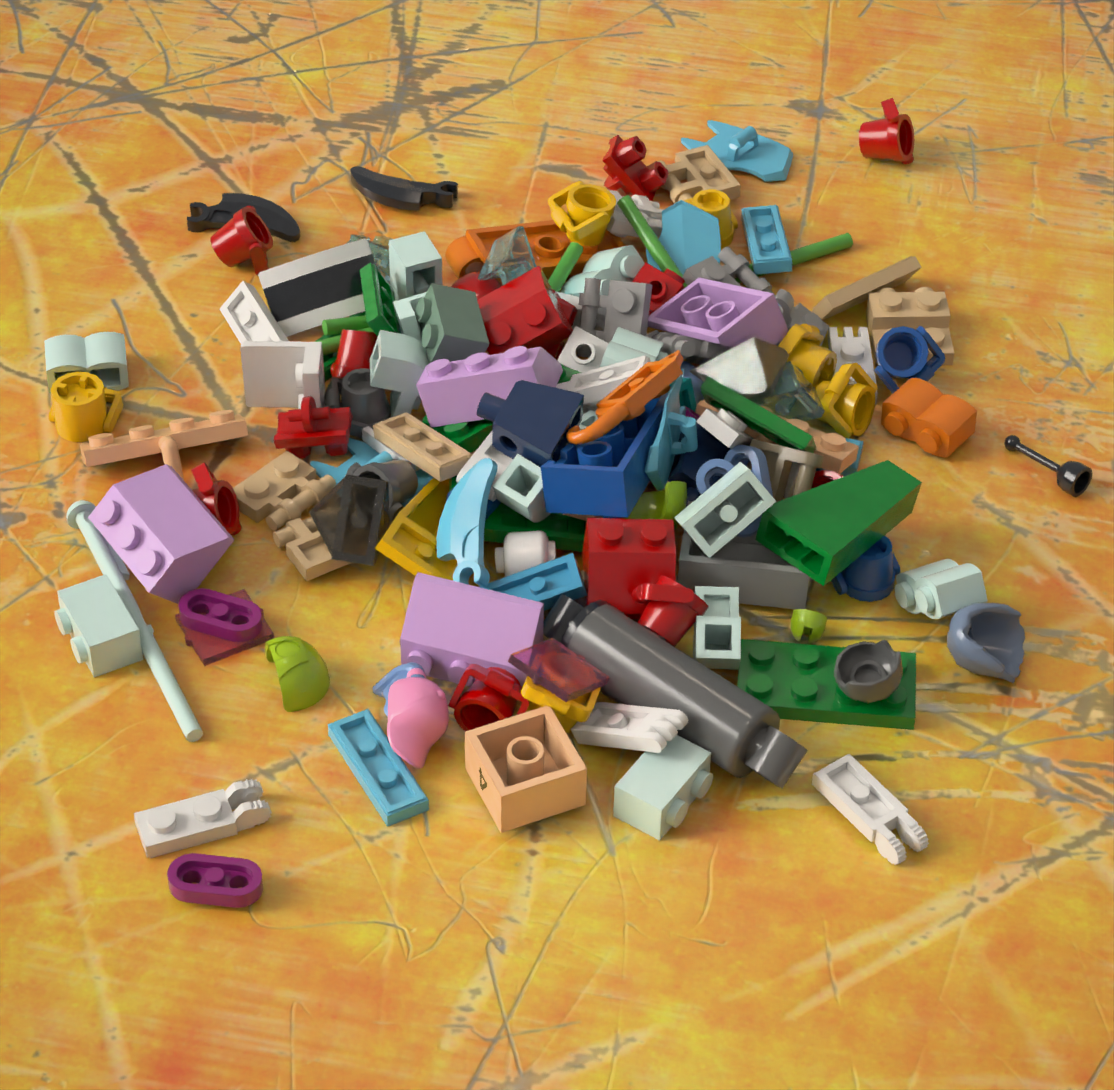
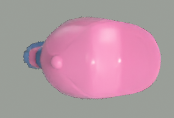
M410 662L392 669L373 686L372 690L374 694L386 700L384 713L388 717L387 737L392 749L403 760L413 767L420 769L423 768L433 744L446 732L449 722V711L444 691L436 683L426 679L421 665Z

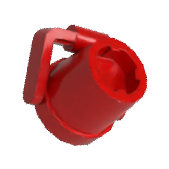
M893 98L882 101L881 105L885 119L864 122L860 126V151L865 158L891 159L896 162L901 161L902 164H910L914 161L913 150L915 141L911 119L907 114H899Z
M243 207L233 215L231 220L211 236L210 242L214 252L225 265L233 268L251 258L255 274L258 275L260 272L269 269L266 252L273 247V239L268 227L256 213L255 207Z
M342 329L336 362L332 364L330 369L332 377L344 378L352 370L360 368L370 369V357L378 336L374 332Z
M205 462L191 469L198 488L192 491L230 535L238 534L242 526L239 521V504L233 487L227 481H218Z
M662 575L656 584L644 583L635 587L632 592L635 603L647 604L638 623L662 636L667 643L674 647L696 622V616H703L709 608L706 602L697 596L693 590Z
M470 664L463 673L448 706L454 709L456 722L466 732L513 717L518 700L522 702V705L517 715L525 713L531 701L522 696L520 682L509 671L499 667L484 668L478 664ZM470 676L476 678L468 691L464 692L461 696Z

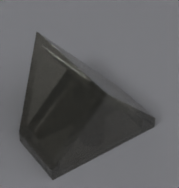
M752 337L690 370V372L703 382L709 376L750 401L757 403L773 395L789 354L784 348Z
M345 474V477L309 511L332 556L331 559L375 566L380 553L375 547L390 525L388 481Z

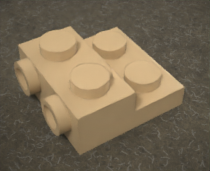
M921 287L914 292H896L892 288H882L876 293H868L866 321L875 367L878 366L875 354L877 343L887 331L901 326L915 330L922 326L944 353L945 362L943 365H953L954 349L949 331L951 316L945 291L934 292L929 287ZM929 349L927 361H929L933 357V354Z

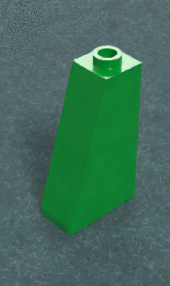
M889 460L774 503L762 513L755 540L822 586H825L912 513L922 482Z

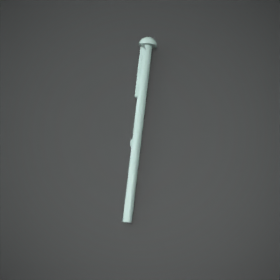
M86 500L76 501L67 511L66 518L68 524L72 528L81 530L102 574H107L138 626L142 653L186 740L189 742L199 740L203 735V731L153 635L154 629L151 624L146 625L140 608L125 581L129 579L130 573L120 556L88 518L96 506Z

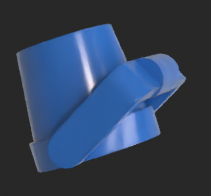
M905 326L895 327L887 331L877 343L875 354L878 366L874 371L893 394L899 387L892 378H908L907 381L910 378H919L928 382L935 375L934 372L945 362V355L922 326H919L916 330ZM928 349L933 354V357L929 361H927L929 353Z
M883 536L831 580L839 595L846 593L854 599L867 602L882 600L890 595L894 589L895 575L900 573V566L892 551L890 539Z

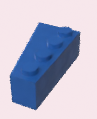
M669 393L652 399L644 406L645 411L641 415L631 420L621 421L601 438L585 444L576 445L569 443L560 450V460L556 463L555 461L548 460L540 468L546 513L602 516L603 518H628L650 481L645 473V466L650 446L653 445L660 427L664 402Z

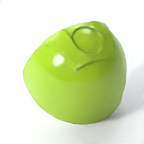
M671 481L666 483L665 490L643 492L629 517L623 518L673 519L675 530L678 522L674 517L686 508L687 483Z
M282 636L266 642L265 655L269 662L275 663L284 709L287 712H294L306 709L319 702L329 689L330 677L327 665L318 651L311 644L298 637Z

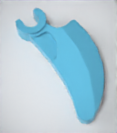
M490 458L481 459L454 487L441 514L436 538L437 558L442 561L457 560L458 566L453 573V581L469 585V577L474 573V582L482 587H487L490 580V574L484 567V527L488 498L498 470L497 463Z

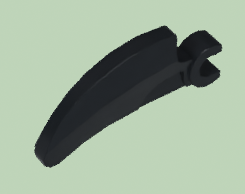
M360 166L350 169L351 181L356 189L369 199L385 206L419 211L423 205L435 203L440 207L452 208L453 198L458 197V183L443 181L431 184L383 175Z
M223 193L221 202L214 206L208 207L201 202L190 203L191 217H187L188 231L198 233L210 228H221L233 218L237 211L246 206H253L272 236L289 242H296L300 239V229L293 217L279 205L258 196L242 193Z

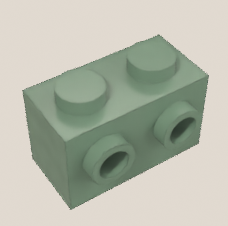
M431 283L425 297L419 299L415 310L416 320L419 322L422 332V346L426 348L429 363L439 359H448L450 362L463 360L476 353H485L489 340L476 293Z

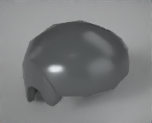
M886 640L878 643L863 641L848 645L837 656L834 669V677L840 690L852 700L866 704L887 699L898 689L903 674L900 651L895 652Z

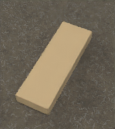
M910 256L826 295L812 308L811 312L817 314L822 321L868 300V293H876L879 289L894 288L905 283L921 268V265L915 256Z
M407 412L373 425L375 439L440 482L457 476L473 455Z

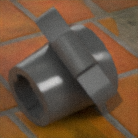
M355 369L347 373L343 379L333 378L324 393L325 407H350L352 412L350 435L362 438V428L369 426L373 429L375 423L391 418V408L386 398L385 389L370 386V369Z
M398 459L382 463L372 462L364 466L356 462L348 469L345 483V493L354 502L360 512L368 516L384 532H386L394 518L404 508L402 503L412 498L418 488V478L415 470L406 461Z

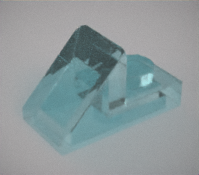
M524 226L516 227L494 241L478 276V280L501 278L502 284L505 285L537 267Z

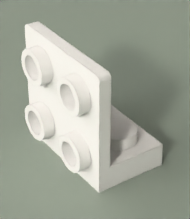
M241 342L240 351L246 406L301 409L302 398L312 396L317 408L325 407L324 393L326 391L322 342Z

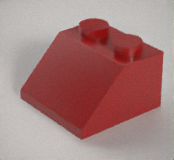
M540 266L531 269L477 300L489 340L487 347L489 355L504 353L508 349L517 346H524L527 349L542 347L544 350H547L569 338L573 332Z
M587 518L582 549L584 583L587 596H585L586 606L592 602L602 600L624 612L630 619H640L647 604L635 603L632 596L634 588L644 583L656 584L661 575L675 581L676 544L673 519Z

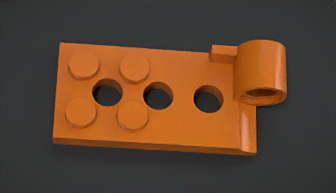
M554 220L468 229L465 236L457 238L448 246L445 258L458 279L468 273L480 271L495 276L497 280H502L507 284L537 266L542 268L546 278L549 279L572 241L568 239L566 232L560 230ZM606 229L604 238L599 245L582 246L584 251L568 277L582 273L587 261L597 252L624 247L625 244L620 237L611 234Z

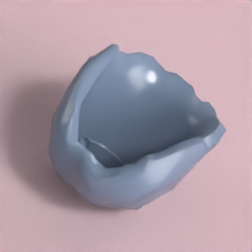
M974 603L959 609L951 618L947 636V647L956 664L977 675L1005 679L1014 683L1021 672L1019 666L1023 662L1024 657L1022 646L1025 640V632L1019 621L1021 613L1009 605L999 603Z

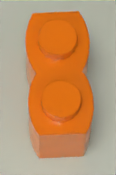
M910 378L882 403L881 424L892 435L899 436L905 440L915 441L925 452L947 458L975 433L977 410L957 396L943 394L938 388L925 380Z

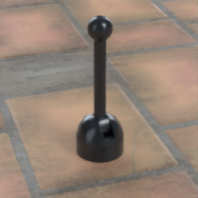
M1015 435L1008 436L1004 441L1007 450H1017L1056 472L1058 486L1073 497L1080 496L1088 488L1093 474L1092 469L1076 461H1068L1060 466L1021 444L1020 439Z

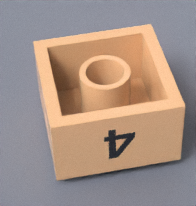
M544 706L465 732V769L501 833L586 805L587 768L551 707Z

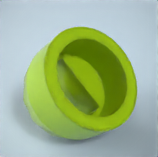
M793 610L790 623L792 635L799 642L802 634L809 635L808 644L817 642L825 631L827 617L812 610Z

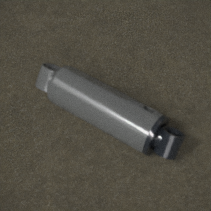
M561 594L543 621V635L560 646L559 657L573 661L586 669L594 678V682L601 686L600 693L617 704L682 711L687 716L688 723L682 730H677V735L711 752V762L736 778H742L755 771L774 785L783 789L808 751L802 745L779 731L780 716L772 708L670 645L662 636L641 623L633 621L624 612L606 601L598 600L584 608L571 598Z

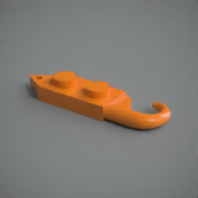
M680 350L659 361L647 362L596 404L598 409L595 412L598 419L582 430L577 425L568 430L566 434L568 442L577 445L592 442L606 435L621 421L631 420L641 415L645 411L644 406L649 401L666 394L671 389L670 384L683 374L680 367L684 358Z

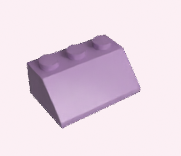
M699 277L648 317V327L759 355L774 350L777 343L789 331L774 293Z
M517 346L499 354L488 355L481 352L463 360L451 362L448 359L435 360L425 367L416 386L430 427H438L484 419L477 416V408L483 394L487 392L506 400L515 383L521 380L556 388L563 369L561 363L542 347L527 349L524 346Z
M167 464L112 485L88 517L149 593L179 604L180 598L185 593L197 589L234 541V538L173 467Z
M418 572L414 579L400 637L401 665L410 662L417 663L422 666L426 676L456 684L459 683L463 673L470 664H478L484 668L499 667L513 674L523 687L534 658L543 660L544 603ZM470 676L466 686L471 687L476 678Z

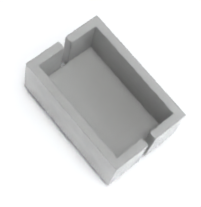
M684 530L679 557L678 583L686 588H690L693 592H695V586L739 587V603L806 609L809 576L756 541L757 533L744 538L735 536L713 556L708 558Z

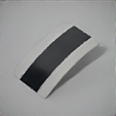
M361 239L260 272L258 276L271 314L285 336L288 337L320 326L323 320L344 318L365 311L360 269L370 262L375 266L376 264L368 240Z

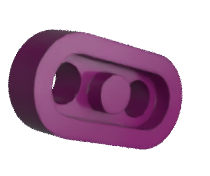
M205 588L191 590L185 593L179 600L180 621L189 630L233 643L252 641L262 631L261 610L258 605L251 601Z
M190 853L176 858L170 864L167 871L171 894L176 899L187 903L242 908L255 903L263 892L261 869L255 862L248 859Z

